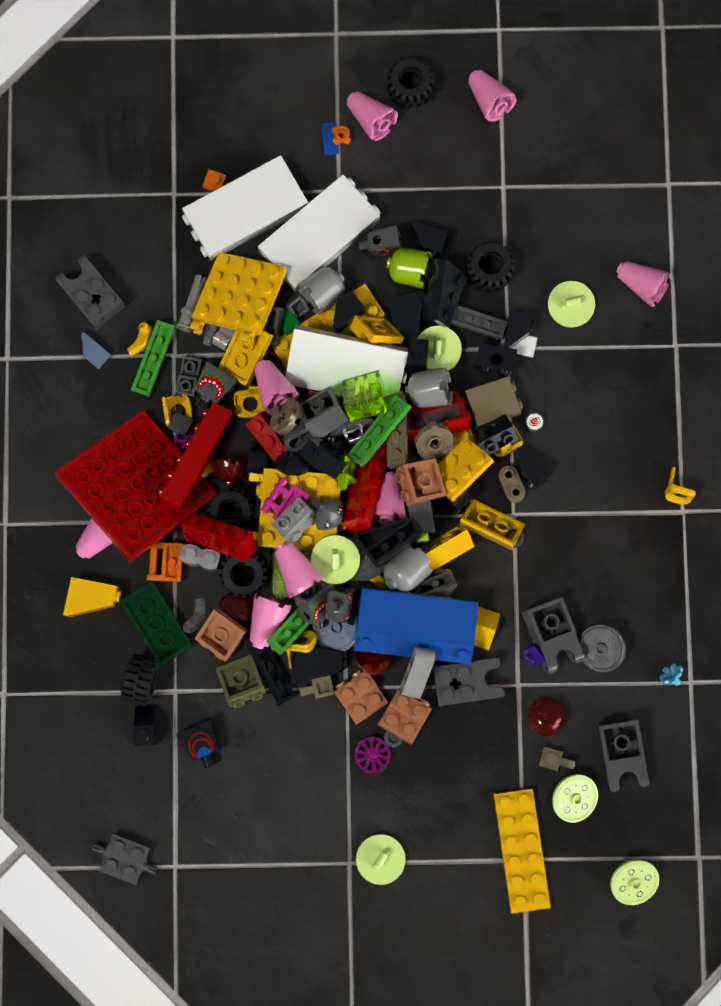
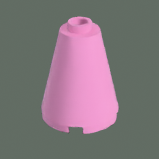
M476 70L470 74L468 83L484 117L489 122L497 121L502 118L501 114L511 111L516 103L515 94L483 70Z
M359 91L351 93L347 98L348 108L370 139L378 141L384 138L391 131L389 129L390 125H395L398 114L393 108Z
M629 261L621 263L616 271L618 278L651 307L655 306L654 301L658 303L669 285L666 283L667 278L671 279L672 274L667 271Z
M261 360L256 364L254 371L262 406L266 413L270 414L273 408L280 407L291 397L298 401L299 394L297 389L270 360Z
M386 472L384 475L371 523L373 525L375 522H378L382 526L406 518L404 501L401 499V484L397 483L394 472Z
M91 518L76 544V553L82 558L90 559L113 542Z
M285 541L276 546L277 551L274 553L290 598L324 579L322 574L292 542L287 544Z
M255 593L250 642L253 643V647L263 649L269 646L266 641L282 625L292 605H288V602L272 596L264 598L262 597L263 594Z

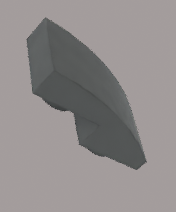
M183 356L175 393L195 396L194 389L199 379L203 359Z

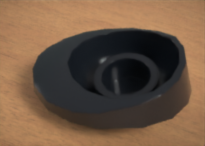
M300 451L285 452L275 460L276 469L290 476L306 474L310 471L311 465L299 455Z

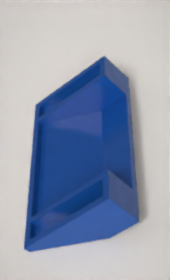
M362 587L353 640L354 651L411 657L415 646L435 650V660L471 664L479 602Z

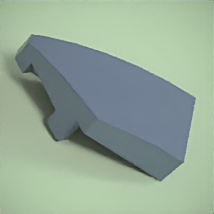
M82 332L83 357L99 369L111 355L86 333Z

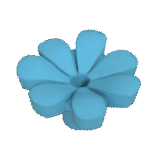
M674 663L670 666V669L668 667L662 669L665 674H661L659 679L663 684L670 682L677 686L681 683L679 679L683 671L681 665L677 666Z

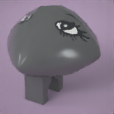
M314 498L310 502V505L316 511L315 523L317 530H330L342 522L344 514L342 501L333 499L320 502Z

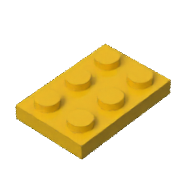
M235 330L218 369L241 384L250 387L255 376L254 368L259 361L263 360L274 336L263 330L261 336L255 335L251 347L244 345V341L240 340L243 332Z
M467 437L438 464L447 493L446 497L452 502L494 462L488 454Z

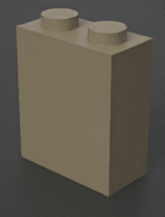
M509 376L465 391L464 395L476 429L504 414L508 419L521 414V409H523L520 398H516L514 393L517 391L513 380L510 381Z

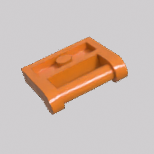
M157 542L150 547L149 575H147L146 581L181 582L182 561L179 557L183 543ZM158 549H163L161 575H156Z

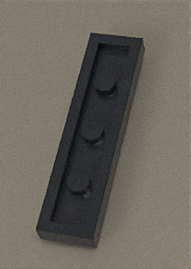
M250 633L244 635L242 639L277 705L279 706L295 698L296 694L270 646L263 649L253 647V643L250 642Z

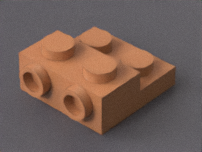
M436 458L404 464L396 469L395 479L397 483L401 484V499L406 502L407 506L424 503L428 500L442 498L447 495Z
M216 607L195 637V640L202 647L212 651L217 658L226 662L240 644L247 629Z
M361 669L352 675L353 679L350 682L346 683L344 680L336 686L337 690L334 692L356 725L388 703L367 670L362 672Z
M398 689L378 726L412 745L432 708L423 699L418 701L412 697L400 695V690Z

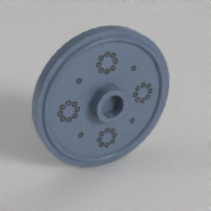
M355 613L353 626L335 623L325 619L326 627L324 629H315L313 625V632L317 633L319 645L326 650L342 652L351 648L354 645L357 615Z

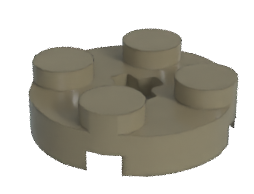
M291 397L280 407L273 408L270 413L272 418L269 428L279 435L289 433L296 427L297 424L294 422L297 418L301 420L304 413L303 406Z
M430 422L417 433L414 443L421 457L427 460L431 458L441 459L447 456L453 449L454 438L447 426L437 422ZM437 439L438 443L431 444V441Z

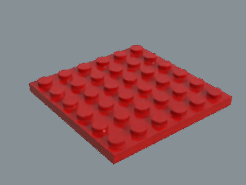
M144 410L57 470L54 474L129 562L173 531L192 512L196 513L206 506L209 500H212V496L217 494L201 476L181 513L160 504L158 493L163 485L166 486L168 483L167 477L172 469L175 470L177 467L176 461L181 452Z

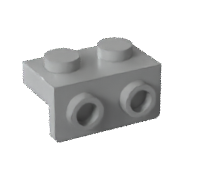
M298 497L272 523V526L284 539L293 543L302 536V533L308 527L315 523L316 512Z

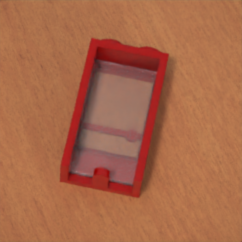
M458 391L453 392L450 405L419 408L411 404L412 408L407 413L408 446L415 445V436L430 422H437L447 426L453 434L465 429L470 430L469 422L472 421L469 410L465 411L467 407L464 397L460 398Z

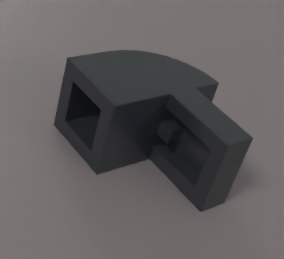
M251 442V448H249L247 484L257 485L263 483L249 481V473L263 474L264 468H268L269 455L259 442Z

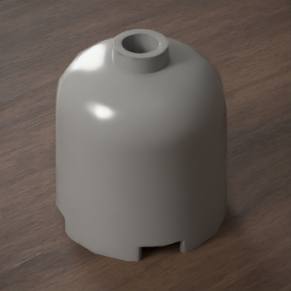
M325 267L299 282L297 286L301 287L298 291L307 304L311 303L315 308L312 311L320 315L337 302V298L345 292L343 283L345 279L339 271L335 272L333 269Z
M441 367L412 374L409 378L408 386H405L406 396L410 397L411 402L419 408L450 405L453 392L449 391L448 383H451L448 369Z
M409 546L385 565L383 575L386 585L391 590L408 593L432 573L433 568H430L428 565L430 559L420 548L413 549Z

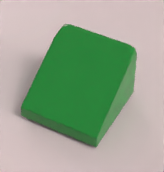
M285 308L283 310L280 331L287 336L294 331L296 325L301 324Z

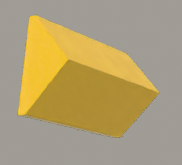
M474 499L460 520V525L511 551L525 526L524 523ZM511 529H518L516 532H512L509 535V539L506 538L508 531H510Z
M458 525L420 549L430 559L428 565L434 571L473 548L474 544L468 530Z
M478 606L474 646L489 651L497 629L500 613Z

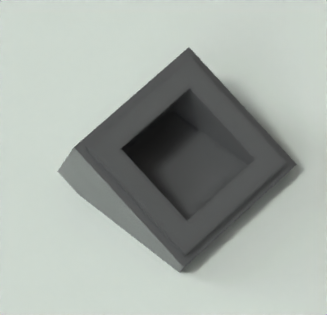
M295 293L282 303L296 319H299L311 310L299 293Z
M176 412L168 425V430L186 437L193 419Z

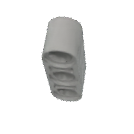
M415 646L401 683L400 695L416 699L421 698L434 664L435 650Z

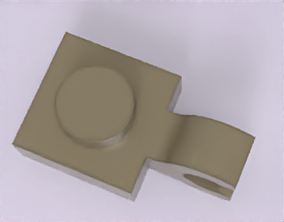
M331 676L311 680L312 686L299 689L301 697L314 694L315 699L335 695Z
M544 747L539 766L558 771L559 766L573 769L575 761L562 758L563 752Z

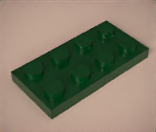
M153 581L119 601L153 657L158 659L160 667L193 647V644Z

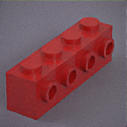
M194 512L180 523L185 541L243 561H247L257 551L252 531Z

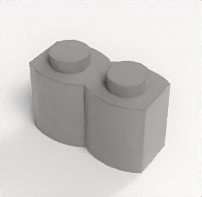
M185 544L182 546L179 559L189 566H201L208 571H219L222 556L211 549L201 550L195 545Z

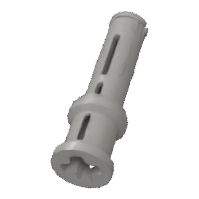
M195 275L186 305L180 311L182 314L179 323H176L175 327L184 332L192 331L190 329L193 321L191 316L207 278L203 277L202 279L201 275Z

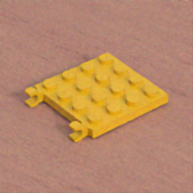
M220 253L216 257L191 316L193 321L190 329L194 330V334L201 335L206 323L241 331L243 333L240 340L244 341V345L251 347L255 335L261 336L288 269L282 265Z
M264 468L263 474L249 473V481L263 482L261 508L264 505L263 501L266 497L270 496L274 490V484L278 483L281 477L288 480L285 486L287 490H290L294 484L310 495L305 503L311 509L314 507L310 505V502L314 498L320 502L333 499L340 500L341 490L338 488L337 479L325 473L307 472L301 476H290L279 472L277 469ZM280 493L275 503L280 505L285 495ZM260 508L259 531H252L255 540H258L257 546L276 548V546L285 541L289 544L290 542L284 539L272 526V523L275 521L272 516L276 511L271 508L266 514ZM314 523L302 533L298 540L293 542V545L298 550L313 551L315 545L321 539L337 535V527L326 531L317 530L316 523Z

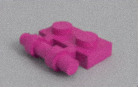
M281 477L279 482L274 484V490L269 497L265 498L263 501L264 505L261 508V511L266 514L271 508L274 509L276 512L272 518L275 520L298 497L306 502L310 496L294 484L290 490H287L285 486L288 480L284 477ZM280 493H282L283 495H285V498L282 501V503L278 505L277 503H275V501L280 495Z

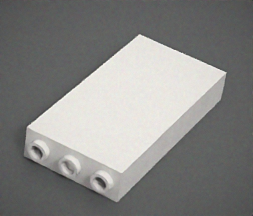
M280 155L182 208L184 212L182 218L187 226L191 225L193 229L191 234L194 240L200 241L202 245L200 250L203 256H208L210 261L216 259L217 255L227 253L292 218L308 204V201Z
M340 176L258 246L259 252L269 263L286 266L288 271L284 280L295 293L301 288L297 286L299 282L317 270L328 266L380 221L379 209L374 204L372 206L369 204L367 196L355 188V183L349 177Z
M296 325L285 377L296 387L322 391L331 386L336 395L356 399L366 394L369 402L376 403V400L383 399L386 405V395L403 392L400 390L401 383L405 384L407 373L404 372V368L407 365L408 348L382 342L375 344L368 341V339Z

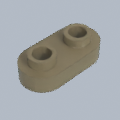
M512 466L503 467L499 472L498 478L506 498L511 503H519L525 497V489L518 472ZM510 472L512 477L506 478L505 473ZM518 490L519 495L514 496L512 491Z

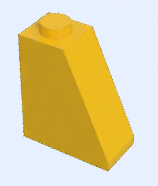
M71 577L63 615L73 617L115 607L116 602L119 603L121 591L115 585Z

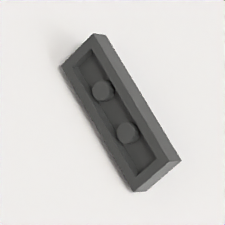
M457 305L450 324L502 341L508 321Z

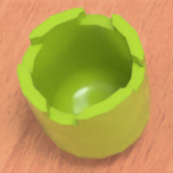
M410 248L397 249L392 257H389L386 267L389 269L391 279L400 284L425 289L424 284H428L426 278L430 276L431 266H428L429 258H433V253Z

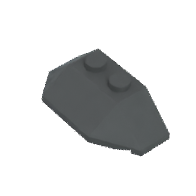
M437 568L408 593L449 597L457 587V583L451 569Z

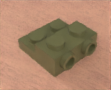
M251 654L215 668L230 707L240 708L245 704V701L250 699L253 701L260 700L263 694L266 693Z

